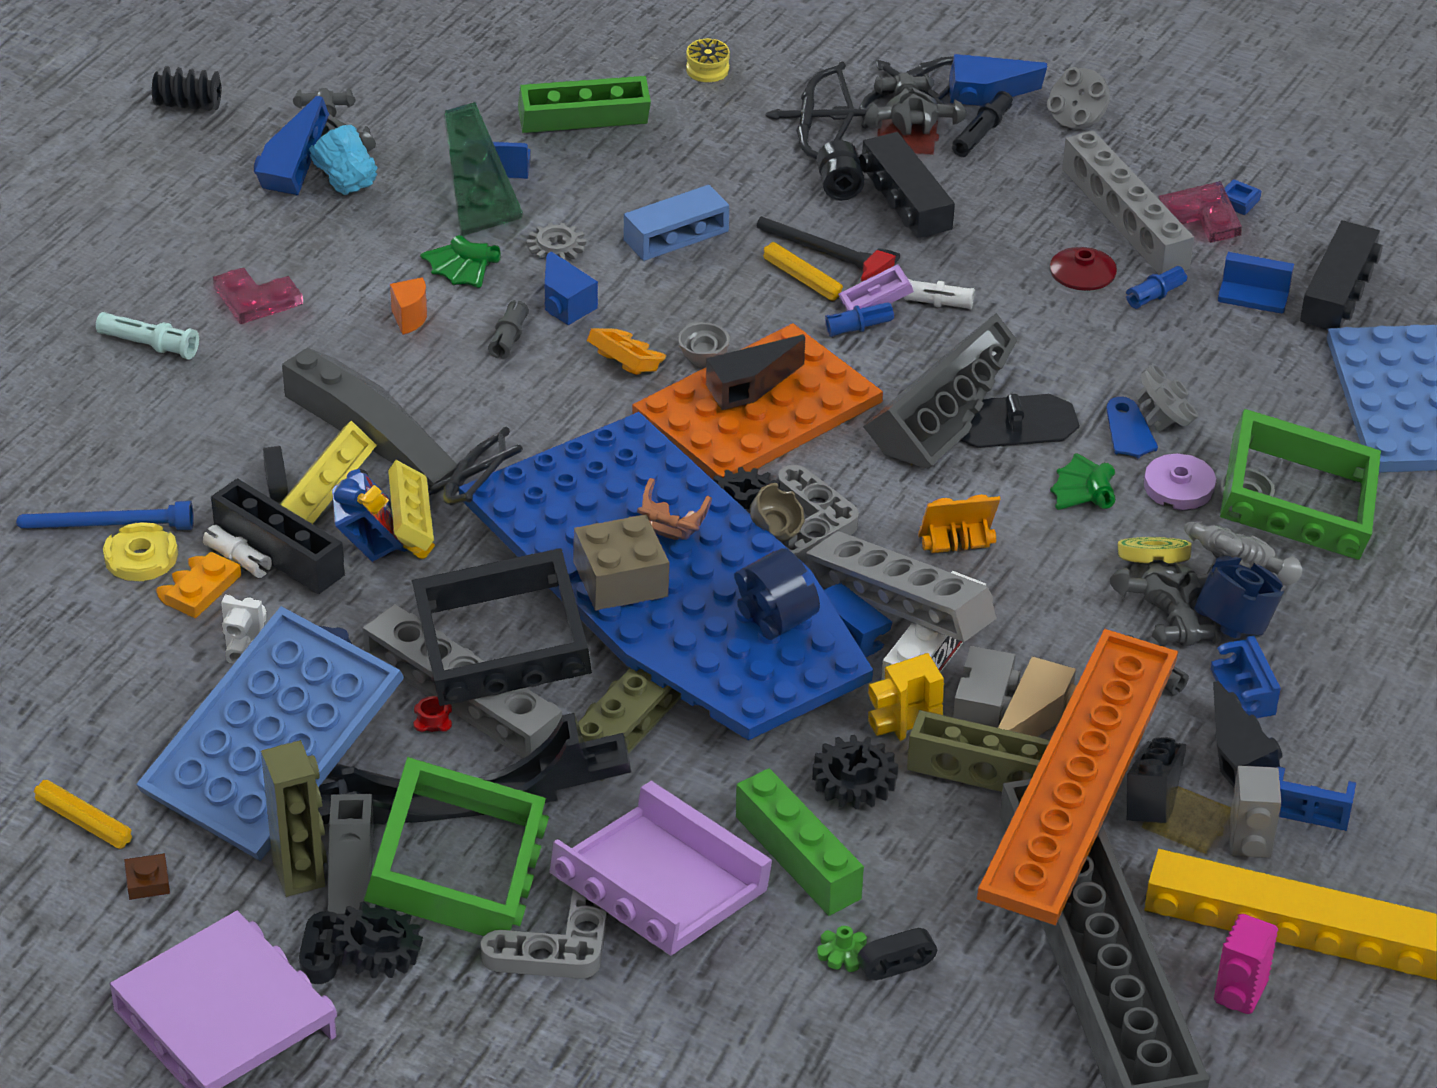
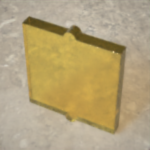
M1178 786L1173 812L1167 823L1143 822L1142 828L1206 854L1216 837L1223 835V827L1229 819L1231 807Z

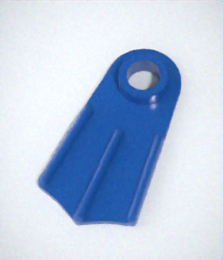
M1127 397L1110 399L1107 403L1106 411L1114 453L1116 455L1126 454L1138 459L1146 453L1157 451L1158 445L1136 402Z

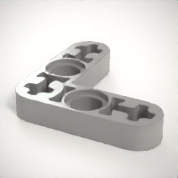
M788 465L779 471L778 480L780 481V488L784 489L785 492L793 491L795 498L803 507L804 513L809 516L805 519L800 532L795 537L781 542L802 562L807 561L806 552L837 531L852 535L857 531L859 512L855 505L802 466ZM822 498L825 499L826 502L813 503L810 501V499ZM809 532H820L823 536L814 538L806 534Z
M573 889L566 935L494 930L482 938V963L489 970L496 972L579 979L591 977L598 972L601 966L608 912L594 904V907L587 906V898ZM583 921H590L598 927L592 931H581L576 926ZM502 948V953H496L497 949ZM518 949H522V956H518ZM537 949H545L551 952V955L545 959H535L530 956V953ZM559 952L563 953L564 959H559ZM579 955H586L585 960H578Z

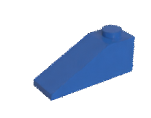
M954 54L949 74L950 103H954V100L965 105L982 106L989 103L999 91H1005L1014 97L1039 90L1043 85L1047 63Z
M316 96L265 144L261 156H257L254 163V173L257 175L263 189L299 195L312 161L309 148L311 145L314 146L321 137L329 116L323 97Z

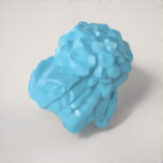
M342 125L330 130L319 138L314 146L311 145L309 148L310 157L314 165L329 175L330 184L337 192L343 195H348L349 192H358L361 188L371 186L377 176L375 160L367 153L359 133L352 125Z

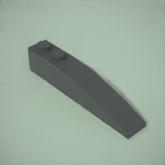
M994 314L865 424L863 426L885 455L927 469L930 468L969 432L972 427L971 421L973 417L980 412L986 393L992 389L996 381L994 378L1006 363L1017 339L998 314Z
M308 347L282 363L284 393L288 399L340 431L352 421L377 444L373 450L375 453L391 463L398 460L427 476V485L430 487L451 477L455 472L457 464L380 385L339 360Z

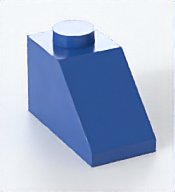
M551 251L546 256L545 310L565 324H572L598 308V281Z

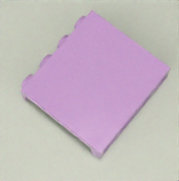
M650 781L640 788L638 807L573 848H570L558 839L553 842L550 873L618 919L621 923H624L643 936L650 943L672 956L766 892L772 859L653 781Z
M238 910L110 983L114 1011L184 1088H222L319 1029L330 1040L336 1037L335 1018L337 1017V1011L332 1001L325 995L321 997L312 988L306 974L301 970L296 971L288 963L281 948L276 945L272 947L264 938L259 926L254 921L248 922Z

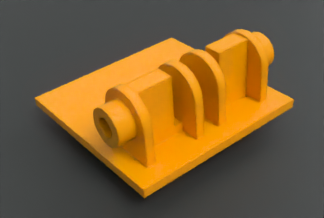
M980 494L972 496L967 500L953 501L950 498H941L928 503L918 532V538L922 537L923 550H930L931 553L948 552L951 545L952 551H957V534L960 535L963 550H968L969 541L971 549L989 548L990 544L996 543L995 529L990 528L1001 500L1000 496L988 497L987 495Z

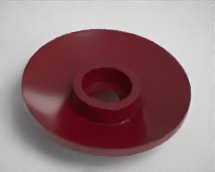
M1072 247L1058 252L1052 258L1050 272L1057 282L1068 288L1091 291L1104 288L1112 283L1116 277L1117 267L1114 260L1100 250L1089 247Z

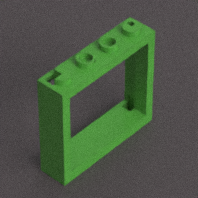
M1244 409L1233 433L1220 517L1360 560L1372 535L1381 450ZM1248 450H1256L1360 482L1361 489L1357 523L1243 488Z
M407 757L364 901L481 936H485L494 930L510 931L512 925L520 926L526 905L519 903L520 897L527 899L534 875L528 874L527 870L528 867L535 869L541 850V845L535 844V839L543 838L549 816L542 814L546 798ZM413 793L525 826L505 905L390 871Z

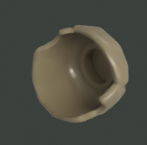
M771 483L761 487L750 505L752 521L758 527L769 531L780 542L788 541L795 537L805 522L803 507L795 498V493L778 489V483Z

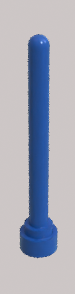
M176 501L175 505H169L168 509L21 514L17 517L16 524L22 529L128 525L144 522L154 524L169 523V527H176L177 530H192L194 513L192 501Z

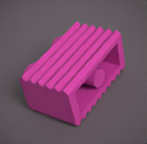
M1246 914L1238 915L1232 930L1229 932V936L1226 937V942L1223 943L1214 994L1216 1003L1245 1014L1253 1013L1269 981L1270 966L1279 930L1275 925Z

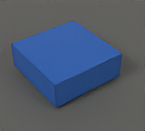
M1232 180L1217 195L1216 204L1246 215L1260 201L1262 191L1237 180Z

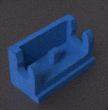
M842 583L824 589V592L864 656L868 657L881 650L884 644L879 640H874L879 635H884L890 631L893 621Z
M1248 636L1246 640L1220 645L1217 649L1221 655L1234 654L1227 659L1221 658L1211 662L1210 669L1215 680L1219 681L1228 692H1234L1237 695L1242 708L1248 715L1253 714L1256 718L1276 715L1281 687L1255 636Z
M1277 767L1279 769L1281 792L1279 817L1347 831L1356 782L1348 781L1345 794L1321 789L1317 786H1306L1283 781L1285 768Z

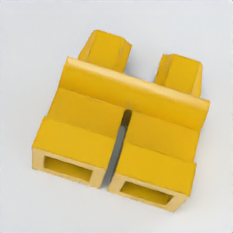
M929 653L886 666L885 679L868 684L870 701L875 707L874 710L868 711V722L876 736L894 731L899 741H902L906 738L907 730L913 728L919 710L943 715L944 678Z

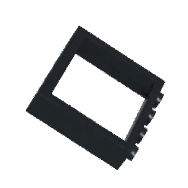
M562 548L412 580L439 706L461 703L490 695H499L504 692L536 687L541 684L592 673L589 649ZM559 587L573 640L572 643L444 670L432 613Z

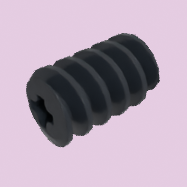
M169 66L164 67L162 75H159L157 71L154 73L152 79V100L154 105L161 106L165 102L166 106L174 107L177 103L178 107L183 109L188 107V105L193 110H197L202 106L205 111H210L213 107L215 110L219 108L222 85L218 71L213 73L211 80H208L206 70L201 71L199 79L196 78L194 69H189L187 77H183L182 68L179 67L176 69L174 76H171Z

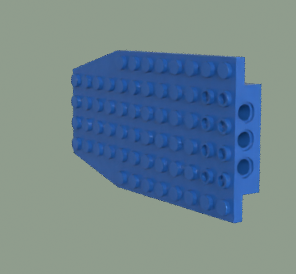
M640 412L493 472L473 494V500L471 502H463L517 557L562 548L581 621L626 666L636 672L639 669L646 671L651 675V681L662 688L668 685L681 693L683 701L691 706H703L710 711L711 718L748 741L871 682L873 679V668L818 580L804 563L803 565L808 572L802 574L807 586L814 583L818 592L820 608L817 614L773 640H768L753 618L748 620L741 614L737 605V600L741 598L734 579V573L772 551H778L786 547L769 531L758 527L752 521L750 513ZM649 478L655 479L651 496L652 501L655 503H668L670 516H679V519L686 516L689 511L697 512L701 508L706 496L712 497L710 508L699 526L700 529L695 531L687 540H673L656 533L670 563L668 597L595 611L573 562L574 528L642 515L637 512V508L642 507L643 494ZM478 479L459 486V495L466 493ZM559 587L549 588L562 601Z

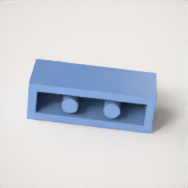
M710 185L624 213V241L643 261L729 231V204Z

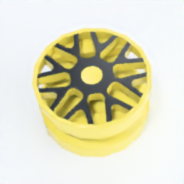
M706 38L696 40L688 46L686 51V71L692 79L700 82H717L728 75L730 50L724 42Z

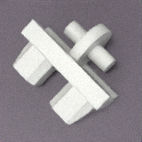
M225 594L221 602L223 613L222 627L227 648L225 654L226 661L234 664L263 629L267 614L262 601L249 597L240 601L231 595Z

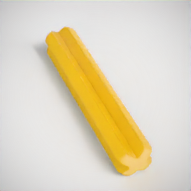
M771 242L768 246L764 247L763 257L765 260L828 300L835 301L839 297L838 294L842 292L843 288L841 283L776 242Z
M42 780L34 788L35 799L114 847L123 849L127 843L131 842V828L49 780Z

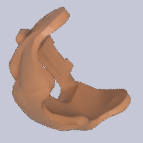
M649 478L643 494L642 507H638L637 512L647 515L655 533L673 540H687L695 531L700 529L699 526L708 513L712 497L706 496L701 508L697 512L689 511L686 516L679 519V516H670L668 503H655L652 501L651 496L655 479Z

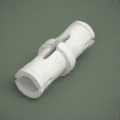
M908 279L914 292L905 296L904 300L933 303L934 307L937 308L947 305L972 309L974 288L945 285L944 281H938L935 284Z
M212 525L208 528L209 531L216 535V538L205 532L203 536L205 546L222 554L224 558L240 564L241 567L251 572L255 577L262 578L267 574L258 568L259 565L270 570L272 565L271 558L250 547L246 543L247 540L243 537H234L218 525Z

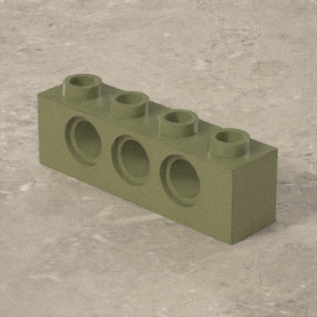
M919 710L909 736L907 770L1002 792L1003 783L1032 779L1050 740Z

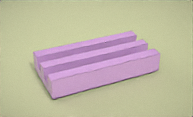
M897 264L838 295L841 303L845 306L846 311L853 310L854 306L857 305L862 309L887 302L891 304L914 291L908 278Z

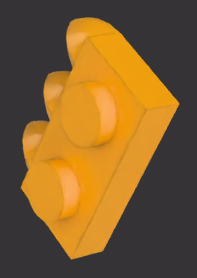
M591 328L587 338L589 343L598 348L597 352L600 355L618 360L623 363L622 368L633 374L640 375L641 372L657 371L659 364L666 358L664 353L648 350V343L631 339L633 334L627 331Z
M213 552L208 553L206 556L191 557L188 559L191 570L174 572L172 578L175 585L157 587V596L165 605L196 619L241 577L240 564Z

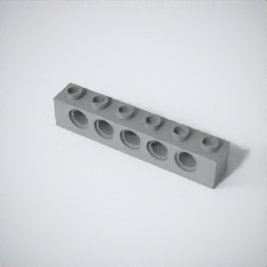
M1093 130L1066 138L1062 170L1159 275L1176 266H1181L1184 270L1190 269L1194 236Z
M837 531L806 552L811 571L821 586L829 588L842 583L873 607L959 641H967L997 619L992 603L993 596L987 586L846 533Z
M394 604L363 627L364 651L401 670L404 676L403 680L428 697L437 696L420 619L415 614L408 613ZM435 630L444 670L485 662L474 655L468 648L461 647L447 638L443 632ZM528 687L504 692L499 695H490L451 704L453 713L522 758L537 749L551 735L562 718V710L554 703L547 702L533 693Z

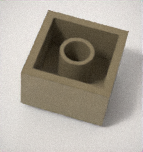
M646 514L574 528L573 562L595 611L668 597L670 563Z

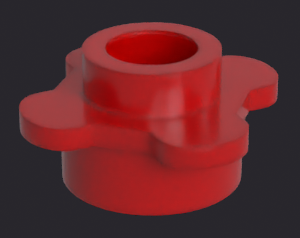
M437 696L423 698L414 706V713L417 714V719L413 722L414 729L419 732L426 730L430 732H444L452 727V721L449 719L452 705L439 706Z

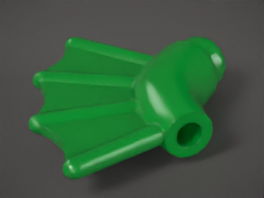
M458 235L451 240L450 245L420 254V257L431 264V273L433 275L438 274L447 277L452 285L469 284L476 288H481L486 266H489L490 263H498L501 260V250L498 245L489 246L488 243H472L463 236Z
M1075 453L1068 465L1057 469L1058 481L1050 488V491L1057 497L1055 505L1057 510L1092 501L1102 509H1108L1114 505L1116 497L1109 482L1115 475V469L1111 464L1104 462L1097 465L1084 456Z

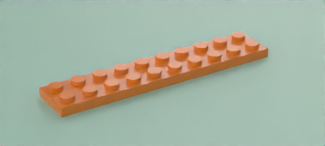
M1103 630L980 883L977 900L1056 926L1176 664L1178 651L1111 630Z

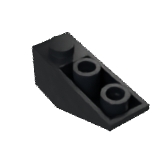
M804 334L706 358V386L721 410L754 403L802 367L805 361Z
M1219 681L1213 682L1217 749L1222 775L1234 788L1238 766L1280 767L1279 759H1282L1283 755L1278 742L1273 737L1268 738L1257 718L1253 714L1248 715L1244 711L1234 692H1228Z
M1168 737L1154 738L1152 742L1147 741L1127 773L1126 820L1167 823L1174 808L1186 744L1175 743V739Z

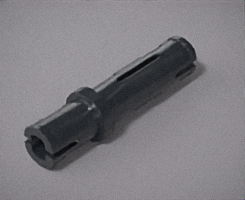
M999 91L989 103L983 104L978 110L975 119L952 142L953 152L959 157H966L991 128H995L1001 123L1002 116L1012 107V96L1005 91Z

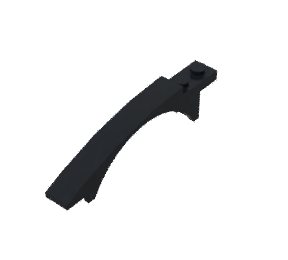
M575 713L562 715L551 735L528 756L500 771L479 778L546 798L545 803L558 801L557 790L631 773L632 771L627 743L623 733L585 742ZM352 766L342 769L344 779L322 784L318 787L322 799V807L318 808L323 824H329L331 795L372 794L374 824H386L399 782L373 776ZM413 793L404 823L427 822L485 814Z

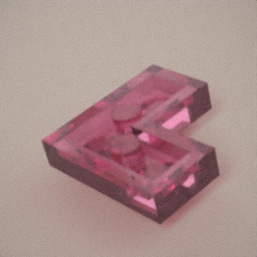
M1221 181L1158 196V199L1181 224L1200 220L1210 243L1241 236L1242 226Z
M243 267L213 277L215 290L240 325L303 305L302 293L289 276L257 285Z

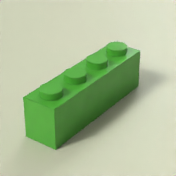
M646 76L520 85L518 111L522 133L647 124L651 100Z
M770 768L737 783L736 818L828 916L862 899L864 866Z

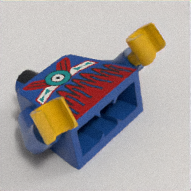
M363 469L350 471L347 474V478L340 481L332 489L336 527L372 562L396 549L403 552L409 550L423 560L435 547V544L432 543L427 551H424L417 546L408 547L397 539L394 534L390 499L369 478L367 471Z

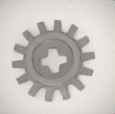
M548 223L547 227L542 228L539 226L536 228L538 234L530 232L529 237L531 239L527 240V245L531 246L529 251L535 253L538 258L543 259L552 251L565 260V255L569 258H575L577 253L583 252L586 239H581L584 237L583 231L575 233L577 229L575 226L569 228L565 226L566 223H560V225ZM557 240L562 241V244H558L557 246L551 245V242L555 243L557 242Z

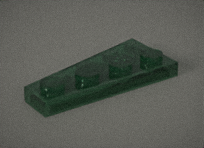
M476 102L445 110L444 121L460 235L466 236L521 219L523 211Z

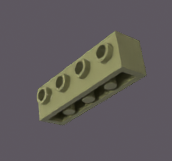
M629 667L628 671L619 680L611 683L607 693L597 703L594 702L588 707L585 715L578 722L583 739L586 742L623 733L629 754L681 698V693L668 685L662 688L651 681V675L646 671L639 669L636 672Z
M301 740L261 750L272 861L285 896L289 897L325 887L323 864L327 863V855L321 840V836L325 835V830L318 808L322 807V799L315 779L320 778L316 758L314 755L307 756Z

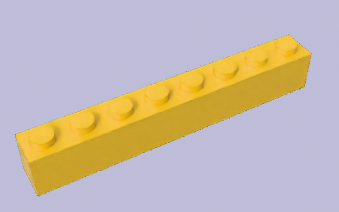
M1158 849L1148 882L1144 911L1228 931L1232 930V926H1234L1239 914H1246L1275 925L1279 929L1276 942L1437 980L1436 913L1163 849Z

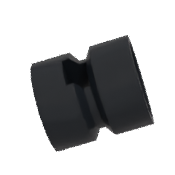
M834 140L820 148L817 154V165L826 195L839 201L856 197L864 187V175L855 146L848 141Z

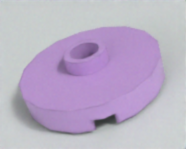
M1168 454L1154 459L1146 467L1144 488L1150 498L1163 506L1164 502L1173 504V509L1177 510L1196 509L1207 504L1214 493L1216 484L1215 473L1206 462L1194 456L1184 454Z

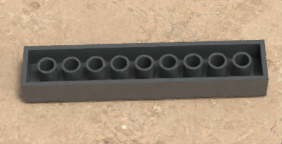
M1031 779L1003 783L1000 818L1005 831ZM1102 825L1056 926L1043 921L1041 923L1106 1088H1208L1210 1080Z

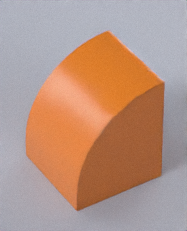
M423 277L390 284L391 310L402 335L415 331L423 325L427 318L426 284Z

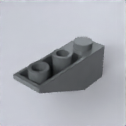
M372 794L331 795L328 911L334 912L337 915H344L347 906L359 910L360 902L364 901L371 878L374 843Z

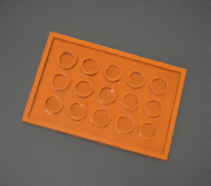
M792 323L743 348L746 349L802 334L805 336L804 365L754 403L721 410L706 386L705 367L632 404V414L640 412L710 478L713 479L714 476L724 478V471L727 469L733 474L738 473L739 467H743L746 472H751L753 468H759L883 402V391Z

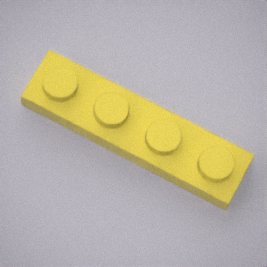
M350 421L280 504L313 524L333 500L332 489L343 479H346L350 471L358 469L377 444L355 423Z
M395 460L388 470L394 534L404 545L408 547L417 546L427 551L434 541L427 476Z

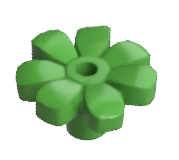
M849 926L838 927L836 934L826 930L821 935V943L823 945L818 946L817 956L821 961L828 960L827 965L830 968L838 970L841 968L842 963H844L848 972L857 971L860 965L857 956L859 951L866 945L867 936L863 932L853 934V930Z

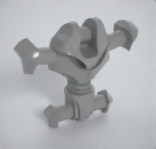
M1200 521L1187 522L1184 525V531L1191 540H1200L1202 546L1211 551L1214 556L1242 558L1239 565L1250 569L1253 563L1258 564L1274 575L1277 574L1278 579L1286 586L1296 583L1301 577L1302 567L1297 558L1291 556L1284 559V561L1278 559L1274 549L1254 535L1245 537V534L1233 533L1228 528L1216 525L1205 527Z

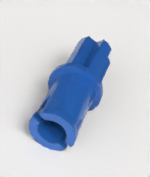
M1176 266L1160 275H1149L1143 283L1127 289L1126 294L1128 296H1126V299L1130 306L1135 309L1156 298L1159 300L1163 299L1168 291L1187 281V274L1181 266Z
M888 302L862 309L857 305L854 306L853 310L825 315V324L830 337L856 330L864 332L865 327L893 320L894 311L892 305Z

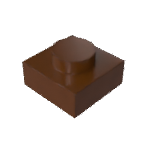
M165 853L124 859L129 900L170 894Z

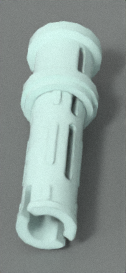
M101 312L96 320L95 328L97 333L148 344L159 353L170 351L180 354L184 359L190 360L198 349L199 333L194 329L189 328L184 331L173 328L171 324L166 322L154 325L115 316L106 312Z

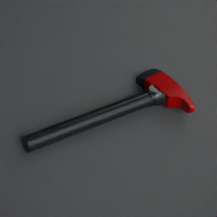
M763 216L757 222V228L855 264V266L863 270L861 282L893 267L900 259V253L878 248L873 254L858 252Z

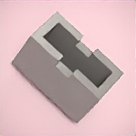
M970 646L964 665V672H967L966 678L961 677L954 700L953 718L996 728L999 727L1012 697H1009V693H1015L1019 685L1020 671L1014 670L1016 654Z
M1238 766L1234 786L1235 795L1234 799H1232L1229 816L1231 856L1271 858L1281 808L1279 769L1274 767Z

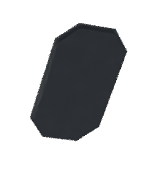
M1009 394L1007 397L983 399L982 402L984 404L980 412L975 414L971 421L972 427L960 441L977 448L1064 441L1080 425L1073 404L1051 394L1026 396Z

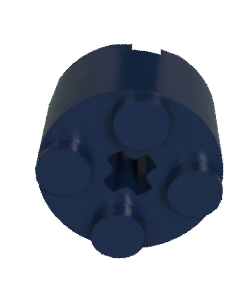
M786 548L772 551L734 573V579L741 598L737 600L741 614L748 620L753 618L768 640H773L810 619L819 612L820 608L819 596L814 583L807 586L802 574L808 571L798 557Z
M1221 556L1216 559L1198 596L1194 607L1199 614L1209 617L1220 624V630L1230 637L1240 638L1242 633L1263 635L1284 591H1281L1283 587L1282 582L1273 573L1258 564L1253 563L1250 569L1239 565L1242 558Z

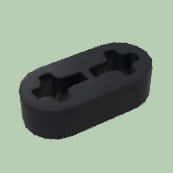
M281 446L263 448V458L269 498L276 502H282L288 495Z
M318 912L313 914L306 923L299 952L300 970L306 974L312 984L329 982L335 977L341 955L333 954L334 943L330 942L333 926L337 918V914L334 912ZM329 929L327 931L326 939H320V935L323 933V931ZM324 956V960L320 962V966H315L317 962V957Z
M914 928L866 944L859 951L857 959L866 977L876 981L921 968L934 959L938 950L926 929Z

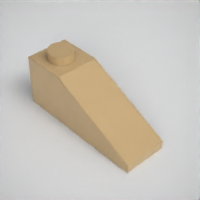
M1031 657L998 728L1038 737L1058 724L1077 686L1074 685L1076 669Z

